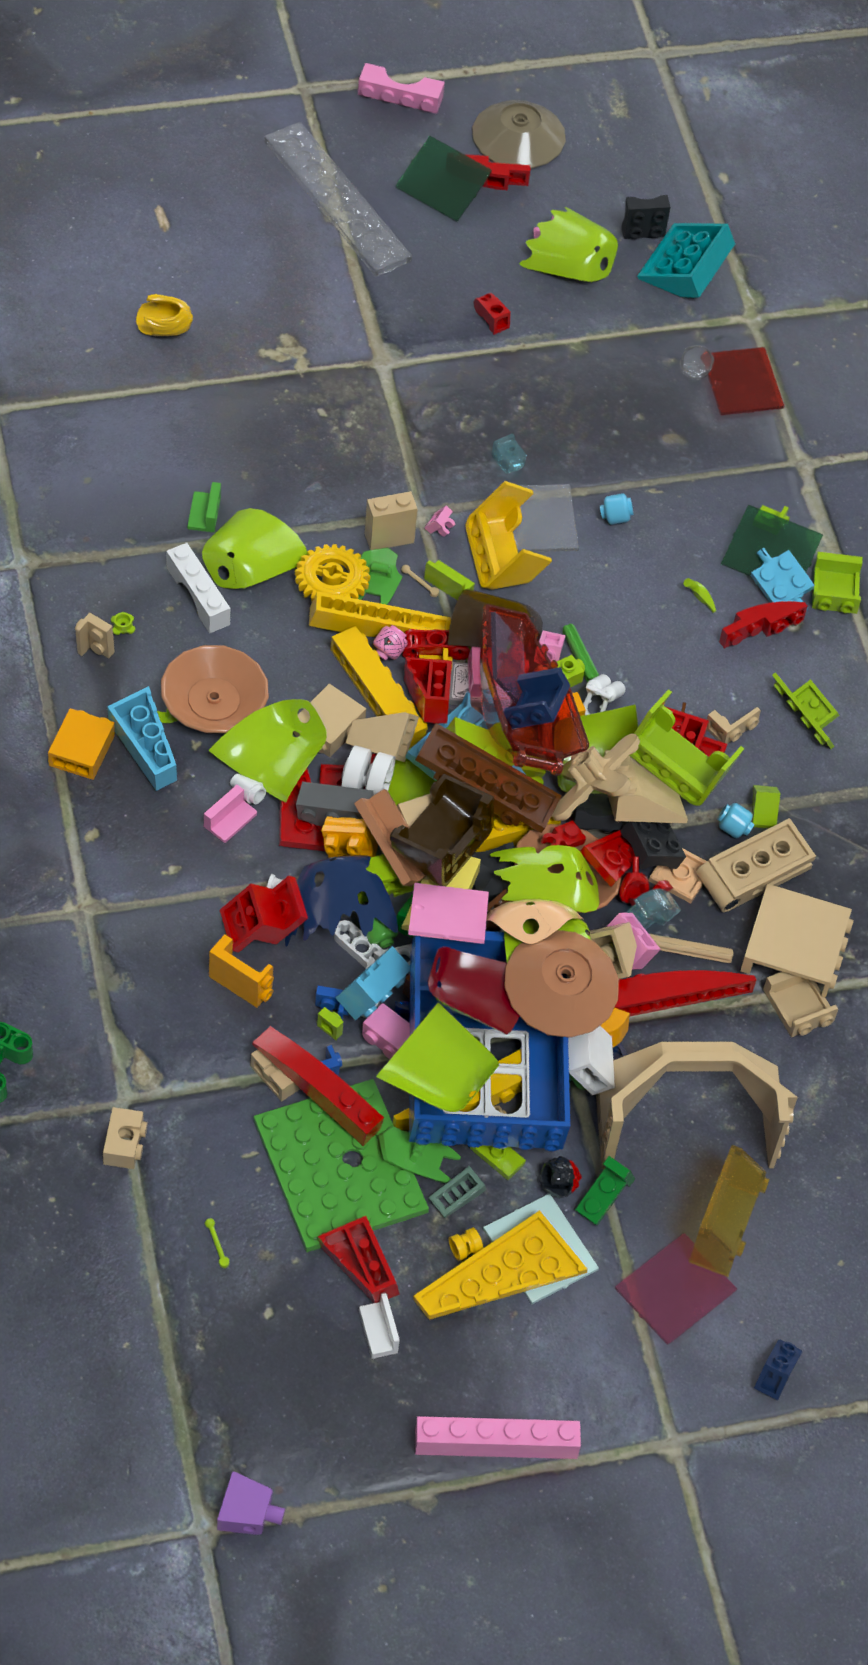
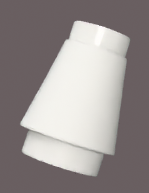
M235 774L230 781L232 787L239 785L244 789V799L249 804H259L266 795V788L263 787L261 782L240 774Z

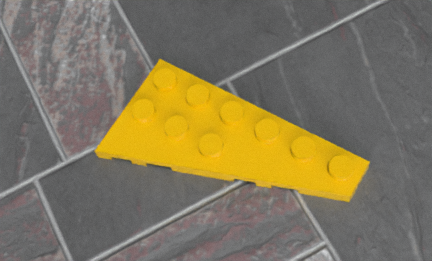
M539 1210L415 1294L413 1300L430 1320L586 1274L588 1269Z

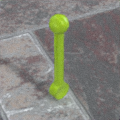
M208 1218L205 1221V1226L209 1228L219 1254V1266L227 1268L229 1266V1259L224 1256L214 1228L215 1221L212 1218Z

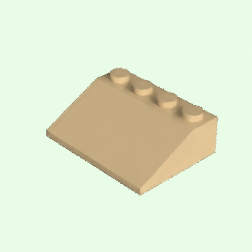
M605 750L604 756L609 752V750ZM630 755L615 770V772L626 775L631 781L629 791L621 797L608 795L615 821L687 823L688 818L680 795Z

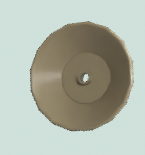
M507 100L490 105L478 114L472 126L474 143L481 154L489 156V159L494 163L531 165L530 169L548 164L560 155L566 142L565 128L558 117L545 107L528 101Z

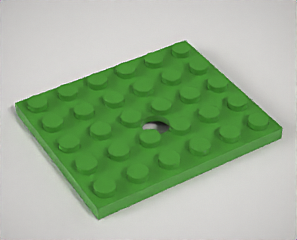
M374 1079L350 1086L384 1117L381 1130L364 1146L311 1098L254 1116L255 1126L306 1253L321 1248L317 1236L363 1216L367 1217L374 1231L427 1214L429 1211L414 1173L397 1167L383 1159L379 1135L389 1127H394ZM355 1151L362 1156L363 1160L359 1166L352 1167L343 1162V1156L347 1152Z

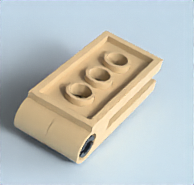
M789 818L710 858L697 869L696 873L721 911L727 912L765 893L767 884L779 886L810 870L813 865L811 862L815 860L816 855Z

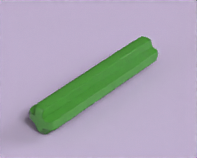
M573 624L565 625L562 632L576 660L581 659L584 663V676L587 681H590L599 676V673Z

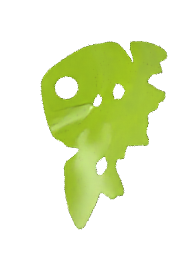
M552 845L547 846L540 853H537L533 847H520L490 854L491 857H501L499 860L501 862L511 861L518 864L494 871V874L501 876L502 880L511 882L508 886V893L502 897V900L541 899L557 901L582 913L597 910L599 906V892L596 878L582 853L575 847ZM554 864H563L564 870L561 873H550L547 868ZM586 871L590 874L593 881V885L589 883L586 877ZM577 872L580 873L582 880L576 878ZM527 902L526 905H530V906H531V905H535V903H534V902Z

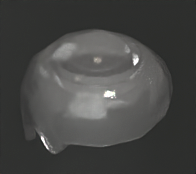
M692 345L684 350L679 367L683 375L689 379L700 380L707 377L710 373L714 357L706 347Z

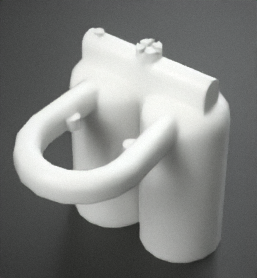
M604 674L588 681L586 684L588 695L583 703L586 709L585 715L590 714L588 712V705L592 702V696H601L603 704L600 705V712L606 711L608 702H612L624 695V684L619 681L611 683L610 678Z

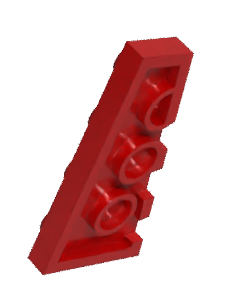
M306 768L290 793L287 802L280 800L279 846L325 851L322 827L299 820L297 815L296 802L302 782L311 783L308 768Z
M620 830L585 845L580 851L587 862L594 867L610 887L633 865V857H635L631 844L627 839L623 838Z

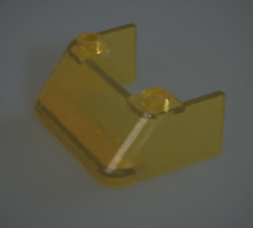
M731 1145L702 1220L689 1260L690 1263L727 1277L730 1274L735 1256L741 1257L746 1242L742 1241V1237L760 1192L765 1194L770 1180L765 1177L767 1172L740 1147Z

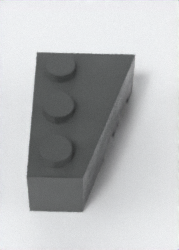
M302 782L296 802L298 819L323 827L327 816L363 819L354 803L361 798L370 799L374 796L373 790Z

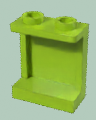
M817 552L813 573V583L815 586L812 595V608L857 614L861 602L859 585L863 557Z

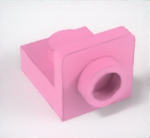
M543 631L539 640L535 662L548 666L551 661L554 663L559 661L565 635Z

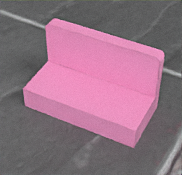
M236 785L204 813V827L222 842L226 843L257 815V810L244 801V789Z

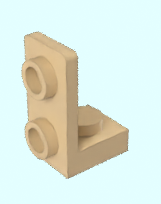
M756 707L732 725L729 724L724 716H721L714 710L708 714L707 720H709L707 731L720 742L726 744L731 741L735 742L741 737L742 733L748 729L752 730L758 725L761 710Z

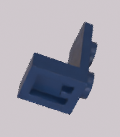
M779 1339L768 1357L754 1389L778 1400L802 1354V1350L790 1342Z

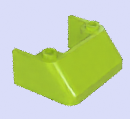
M668 689L648 711L634 734L638 736L640 743L637 751L630 756L690 804L700 806L729 772L744 748L740 746L731 758L720 751L713 752L710 757L700 751L672 729L675 724V717L672 711L664 706L672 693Z

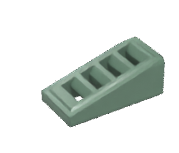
M468 1166L432 1194L429 1199L442 1216L446 1218L487 1189L472 1168ZM469 1180L474 1187L470 1190L465 1181ZM459 1185L466 1192L463 1196L456 1188ZM451 1190L458 1198L455 1202L448 1194ZM443 1196L450 1206L446 1208L439 1198Z

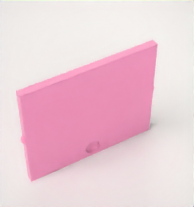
M415 883L408 935L484 944L489 892Z

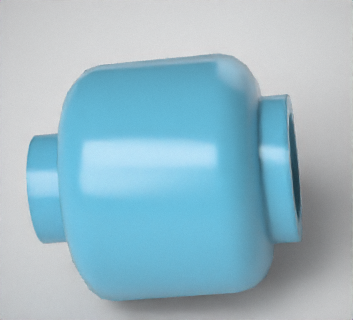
M623 493L605 497L604 505H600L602 519L607 518L608 523L611 525L628 522L631 518L630 516L634 515L631 498H627Z
M737 803L726 804L717 818L720 821L719 828L734 838H739L743 834L747 836L754 826V823L751 822L753 814Z

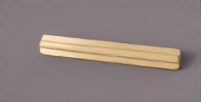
M649 934L661 951L731 963L733 958V950L729 948Z

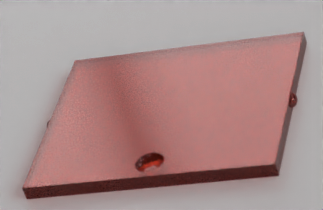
M765 347L702 354L720 415L784 409V403Z

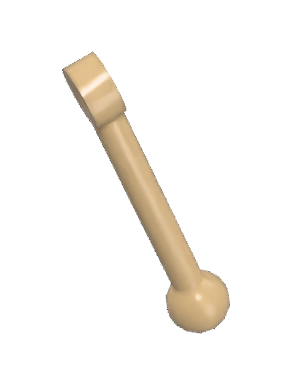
M408 565L402 566V572L409 574L429 590L432 597L439 595L438 588H432L413 573Z

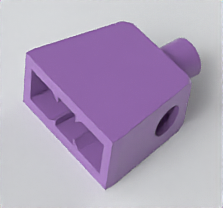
M232 1472L217 1519V1530L260 1535L263 1532L266 1521L279 1525L282 1524L285 1508L271 1505L273 1490L236 1472Z

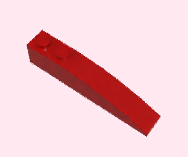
M706 970L670 971L647 975L637 974L631 978L619 979L618 1001L614 1008L630 1013V1017L752 993L756 977L732 972Z
M270 1026L253 1041L252 1045L362 1146L381 1130L384 1117L344 1080L291 1039Z

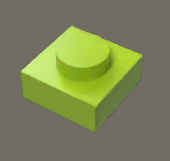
M324 1007L318 1013L317 1026L334 1040H337L343 1034L344 1022L336 1012H331Z

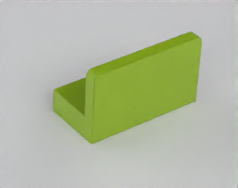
M429 560L426 563L424 579L457 601L463 590L467 588L474 589V582L440 560L436 563Z

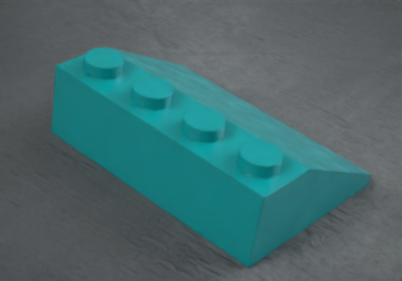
M674 223L637 275L638 279L680 297H700L735 245L729 225L721 223Z

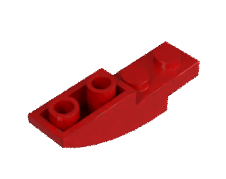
M447 153L446 172L474 185L508 191V185L529 186L531 165L489 162V156Z
M781 601L761 604L739 611L735 615L734 623L722 628L719 643L723 648L739 644L749 636H756L761 631L766 637L774 633L779 634L785 628L801 623L805 618L808 605L805 602Z

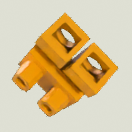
M326 817L322 827V834L328 858L353 855L376 856L378 843L364 819Z

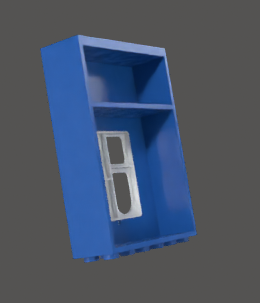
M485 931L484 944L413 936L410 951V1035L436 1004L440 1003L433 996L428 986L429 976L438 949L447 946L461 952L507 963L504 932ZM440 957L436 964V973L439 969ZM561 974L563 978L567 979V974ZM440 981L437 983L439 988L442 986ZM441 1004L473 1036L478 1037L480 1042L489 1051L492 1038H514L521 1041L522 1062L520 1064L499 1063L498 1068L493 1074L521 1076L522 1105L518 1111L512 1114H504L497 1111L491 1102V1077L480 1089V1104L476 1109L469 1112L442 1110L409 1094V1142H416L420 1145L441 1143L444 1146L463 1144L469 1147H480L483 1145L493 1146L498 1149L506 1147H519L522 1150L544 1148L547 1151L563 1149L570 1129L568 1037L547 1035L529 1026L520 1016L512 1031L506 1035Z

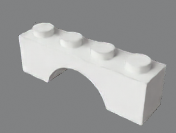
M185 543L167 550L166 568L177 584L182 582L189 590L195 602L198 616L208 632L212 633L229 626L230 607L189 545Z

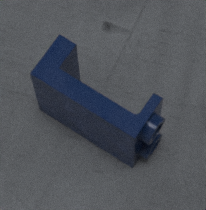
M561 667L520 674L517 682L523 692L516 706L506 707L503 711L511 728L516 729L554 722L570 687Z

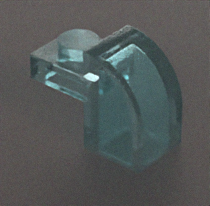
M653 889L637 897L634 900L636 904L626 913H633L646 930L653 923L665 925L681 909L668 891Z

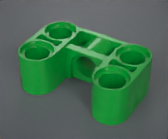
M0 1022V1036L4 1037L0 1039V1064L4 1058L20 1065L29 1063L33 1058L31 1036L13 1026ZM26 1047L24 1050H18L17 1048ZM0 1073V1103H2L7 1097V1085L5 1076Z

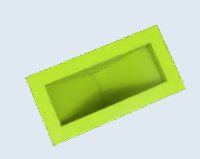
M753 785V827L771 828L777 825L780 792L777 787Z

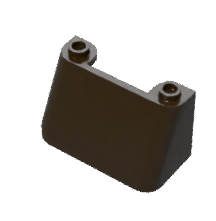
M443 774L430 788L431 803L409 829L404 825L394 828L390 835L391 846L432 882L446 887L491 833L494 825V796Z

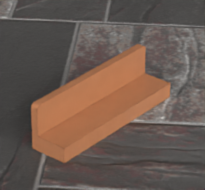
M383 789L370 799L361 798L354 803L402 885L412 887L415 883L424 879L426 876L391 846L390 835L393 829L401 825L408 827V829L410 827L389 792Z

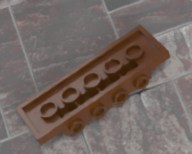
M437 723L434 725L415 761L436 772L433 778L437 781L443 774H446L494 796V814L500 816L501 821L506 825L513 824L518 826L521 821L542 833L562 796Z

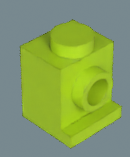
M570 655L555 663L553 661L549 662V669L561 667L570 684L569 688L583 682L585 666L581 659L576 660L573 655Z

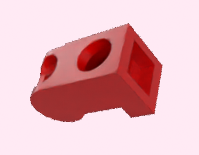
M488 293L474 299V308L477 314L483 317L489 324V329L493 335L510 328L511 312L492 293Z

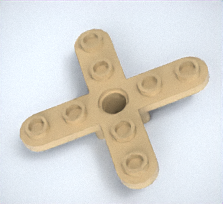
M636 734L625 736L604 757L599 754L594 746L579 754H573L571 760L563 765L560 773L565 779L577 784L559 800L551 817L555 821L568 819L572 811L579 804L584 803L593 790L614 797L625 795L629 791L631 781L626 775L615 772V770L622 765V762L629 755L637 751L640 743Z

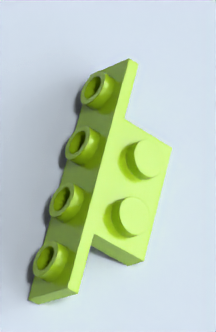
M775 672L772 676L776 681L773 685L781 695L786 693L790 698L787 700V703L794 712L799 710L803 714L800 719L808 729L811 727L815 729L816 733L814 736L822 746L826 743L830 749L834 748L833 743L822 729L840 716L811 679L792 693Z

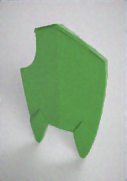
M389 548L363 552L361 559L366 560V566L370 568L369 587L365 590L364 596L366 593L381 596V604H389L403 577L396 568L397 553ZM358 594V599L362 600L364 596Z
M389 1127L379 1135L384 1161L438 1182L448 1183L451 1180L445 1173L439 1170L443 1158L461 1159V1156L452 1148L441 1143L420 1145L416 1142H409V1132L402 1131L396 1127Z

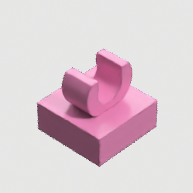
M444 506L434 513L424 528L430 534L438 530L441 536L448 535L450 531L446 529L445 525L449 529L455 525V522L449 518L453 511L448 506Z

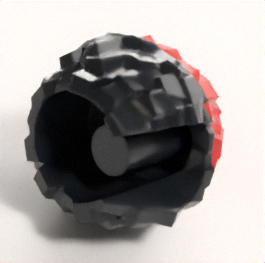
M563 1156L545 1162L540 1171V1175H542L540 1183H542L543 1190L559 1199L568 1197V1195L573 1193L579 1187V1180L582 1179L579 1168L576 1167L575 1163Z

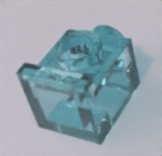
M513 433L494 441L492 457L506 474L517 471L525 466L526 453L516 442Z

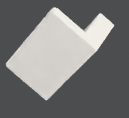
M383 1293L380 1296V1302L359 1306V1314L372 1359L398 1353L399 1336L387 1294Z

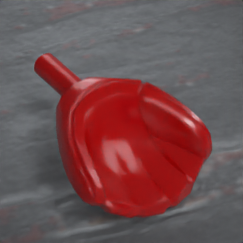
M633 857V872L626 874L619 889L621 901L628 904L631 897L649 891V880L645 874L639 873V857Z

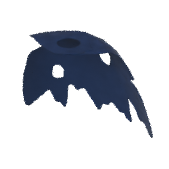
M370 856L332 857L304 866L297 880L308 919L304 921V941L308 939L310 934L315 932L319 925L322 928L329 929L330 934L334 936L342 914L350 917L352 911H355L358 915L364 937L367 936L368 932L372 931L375 917L394 933L398 932L396 914L382 880L378 875L366 870L370 865ZM323 871L325 875L323 882L319 887H316L315 875L317 872ZM361 891H364L368 897L367 905L359 903L357 895ZM298 927L285 937L286 947L289 945L291 936L296 935Z

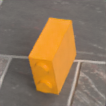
M70 708L48 751L49 766L94 780L115 737L114 722L104 717L99 718L85 711H77Z

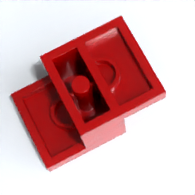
M668 708L675 717V724L672 729L708 757L715 751L725 753L726 743L705 737L709 720Z
M287 876L273 889L249 884L220 909L226 934L233 939L232 951L238 953L254 940L277 945L308 919L296 877Z

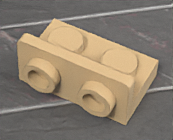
M89 612L84 619L78 621L75 627L78 654L83 656L91 648L96 654H102L110 658L115 652L112 625Z

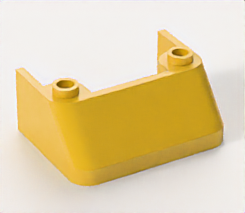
M504 481L469 515L466 521V531L478 579L483 588L494 590L529 583L552 562L550 557L525 549L518 553L513 531L522 522L520 506L534 494L531 489Z

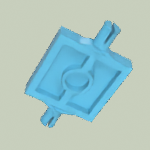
M765 548L757 552V555L764 564L751 572V577L770 603L781 601L803 602L801 599L803 595L814 589V583L790 550L773 558L770 557Z

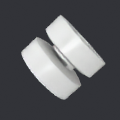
M355 745L345 762L341 786L358 789L366 787V790H373L374 795L383 789L388 791L393 776L395 756L379 752L371 764V750Z

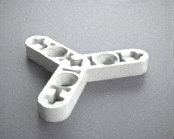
M347 920L339 921L333 936L334 940L366 969L388 950H383L377 944L371 945L367 936L364 937L362 931L352 922ZM340 931H349V936L347 934L340 935ZM358 944H365L369 950L361 953L355 947ZM412 944L395 947L400 955L405 954L410 958ZM380 1001L375 1005L377 1008L379 1007Z

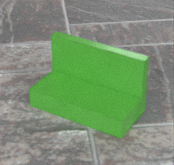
M212 482L210 493L194 491L188 522L189 530L215 533L221 500V483Z

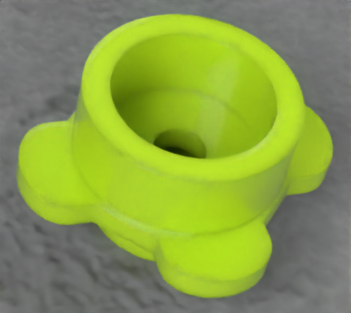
M125 612L111 618V623L114 625L113 633L115 635L134 633L135 626L132 623L134 617Z

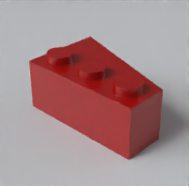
M405 657L404 682L423 722L447 724L452 669L451 660Z
M366 1216L317 1236L321 1249L373 1303L380 1302V1296L383 1293L387 1294L388 1299L399 1295L396 1280Z

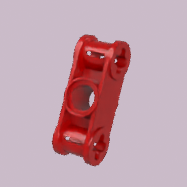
M409 629L404 632L407 635L405 637L407 646L403 650L404 657L419 658V655L442 656L443 648H448V657H452L455 660H464L469 656L470 649L468 646L448 645L449 630Z

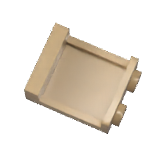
M780 972L767 977L763 991L791 1037L799 1034L801 1036L806 1035L814 1028L819 1026L827 1027L835 1021L838 1008L836 1005L830 1006L826 998L821 996L822 991L815 981L786 972Z

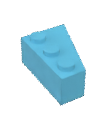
M392 946L347 986L336 999L355 1020L362 1015L367 1018L377 1009L375 1005L379 1001L383 1003L393 994L391 989L394 986L399 988L405 982L406 974L410 971V965Z

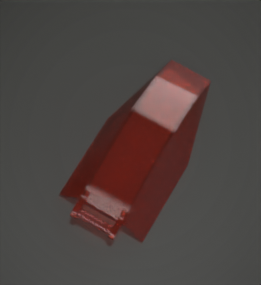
M485 604L480 630L478 676L481 705L487 728L494 741L512 754L513 763L516 767L529 766L551 771V774L559 776L563 771L562 759L586 751L589 748V741L571 688L569 687L554 722L512 729L505 717L504 708L516 706L523 692L517 682L519 675L553 669L559 665L556 660L550 661L546 654L549 649L546 644L541 646L537 639L539 632L527 613Z

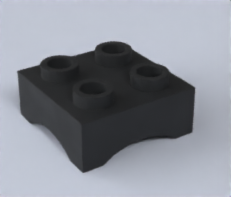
M660 195L653 199L626 197L625 215L621 225L624 239L665 237L671 208L668 195Z
M590 793L588 799L584 803L579 804L571 814L572 821L583 830L602 829L611 832L621 830L623 826V821H615L608 795L605 793Z
M627 821L620 830L623 838L627 839L631 844L635 857H639V869H646L652 866H667L670 869H677L686 858L669 823Z
M513 842L488 851L475 852L472 855L474 858L481 859L479 873L473 887L474 890L489 892L488 903L505 889L508 890V886L511 884L509 881L502 880L501 876L495 875L494 871L515 866L514 862L499 861L501 857H491L490 854L514 848Z

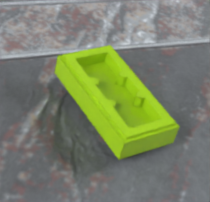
M483 1145L480 1147H470L474 1153L507 1180L517 1173L526 1162L511 1147L503 1149Z

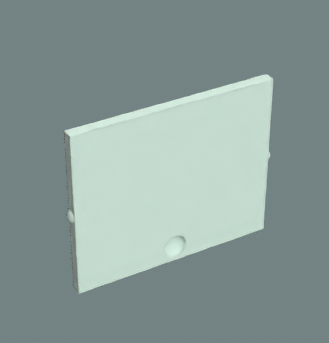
M550 1194L520 1209H516L514 1212L483 1227L484 1232L490 1241L493 1242L540 1210L587 1267L586 1274L525 1291L524 1294L531 1304L563 1288H567L574 1282L599 1269Z

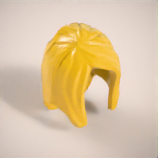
M158 294L148 295L146 301L150 302L142 304L137 312L136 324L138 329L150 336H176L183 334L190 329L193 321L192 312L186 302L178 298Z

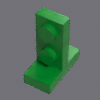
M610 1156L603 1163L605 1169L575 1209L596 1226L601 1222L626 1185L630 1187L635 1180L629 1169Z

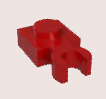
M570 821L554 827L552 833L544 834L541 843L549 842L551 843L550 846L577 847L585 843L586 836L574 821Z

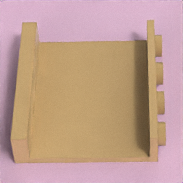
M767 884L740 971L750 974L753 963L824 984L821 996L826 997L828 989L834 990L838 975L833 973L834 970L839 971L843 957L839 956V952L845 951L848 938L844 937L845 933L850 934L854 920L849 919L852 909Z

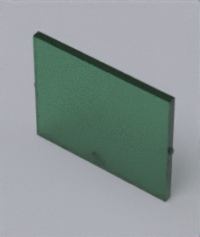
M429 136L417 155L411 160L410 165L395 187L458 222L492 173V170Z
M748 505L736 532L733 533L732 541L721 565L751 576V572L764 564L757 555L760 549L765 548L771 558L778 557L790 550L807 573L808 568L812 565V559L822 540L823 534Z

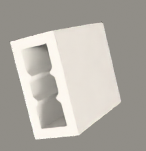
M601 1026L593 1032L571 1038L568 1037L569 1073L592 1095L615 1088L612 1037Z

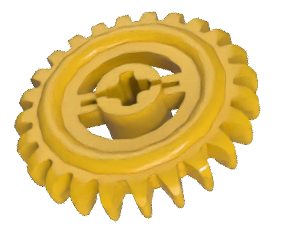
M325 544L324 548L316 546L315 551L308 550L307 555H302L301 561L297 563L295 583L299 585L298 589L300 592L304 591V598L312 594L311 602L317 591L358 599V594L364 596L365 590L369 587L370 568L366 566V560L361 559L359 553L354 554L353 549L345 550L346 546L343 545L340 548L337 547V544H333L332 547ZM341 565H343L349 573L343 572V568ZM317 575L322 576V582L317 578Z

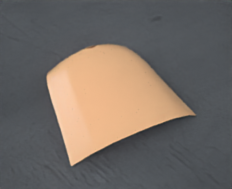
M524 899L506 902L492 909L487 914L486 921L494 922L505 932L524 943L535 944L553 934L568 920L583 918L571 907L557 901ZM527 902H534L535 905H531V906H530V905H526V903H527ZM527 919H535L539 923V929L535 934H527L524 931L523 924Z

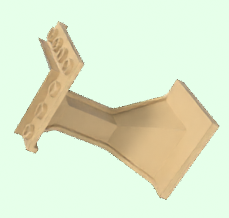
M734 1042L657 1043L613 1060L615 1088L596 1094L601 1169H605L603 1163L608 1156L613 1159L615 1158L624 1118L666 1071H732L763 1112L769 1168H774L776 1160L781 1157V1147L785 1146V1135L789 1134V1123L793 1122V1110L798 1098L780 1084L778 1066Z

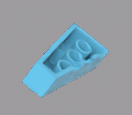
M149 686L107 706L108 719L114 722L116 734L157 791L177 781L176 763L166 739L162 722H160Z

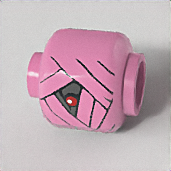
M391 625V627L385 626L374 639L373 645L377 648L376 651L382 659L386 661L389 657L395 660L407 646V640L405 639L407 635L394 625Z

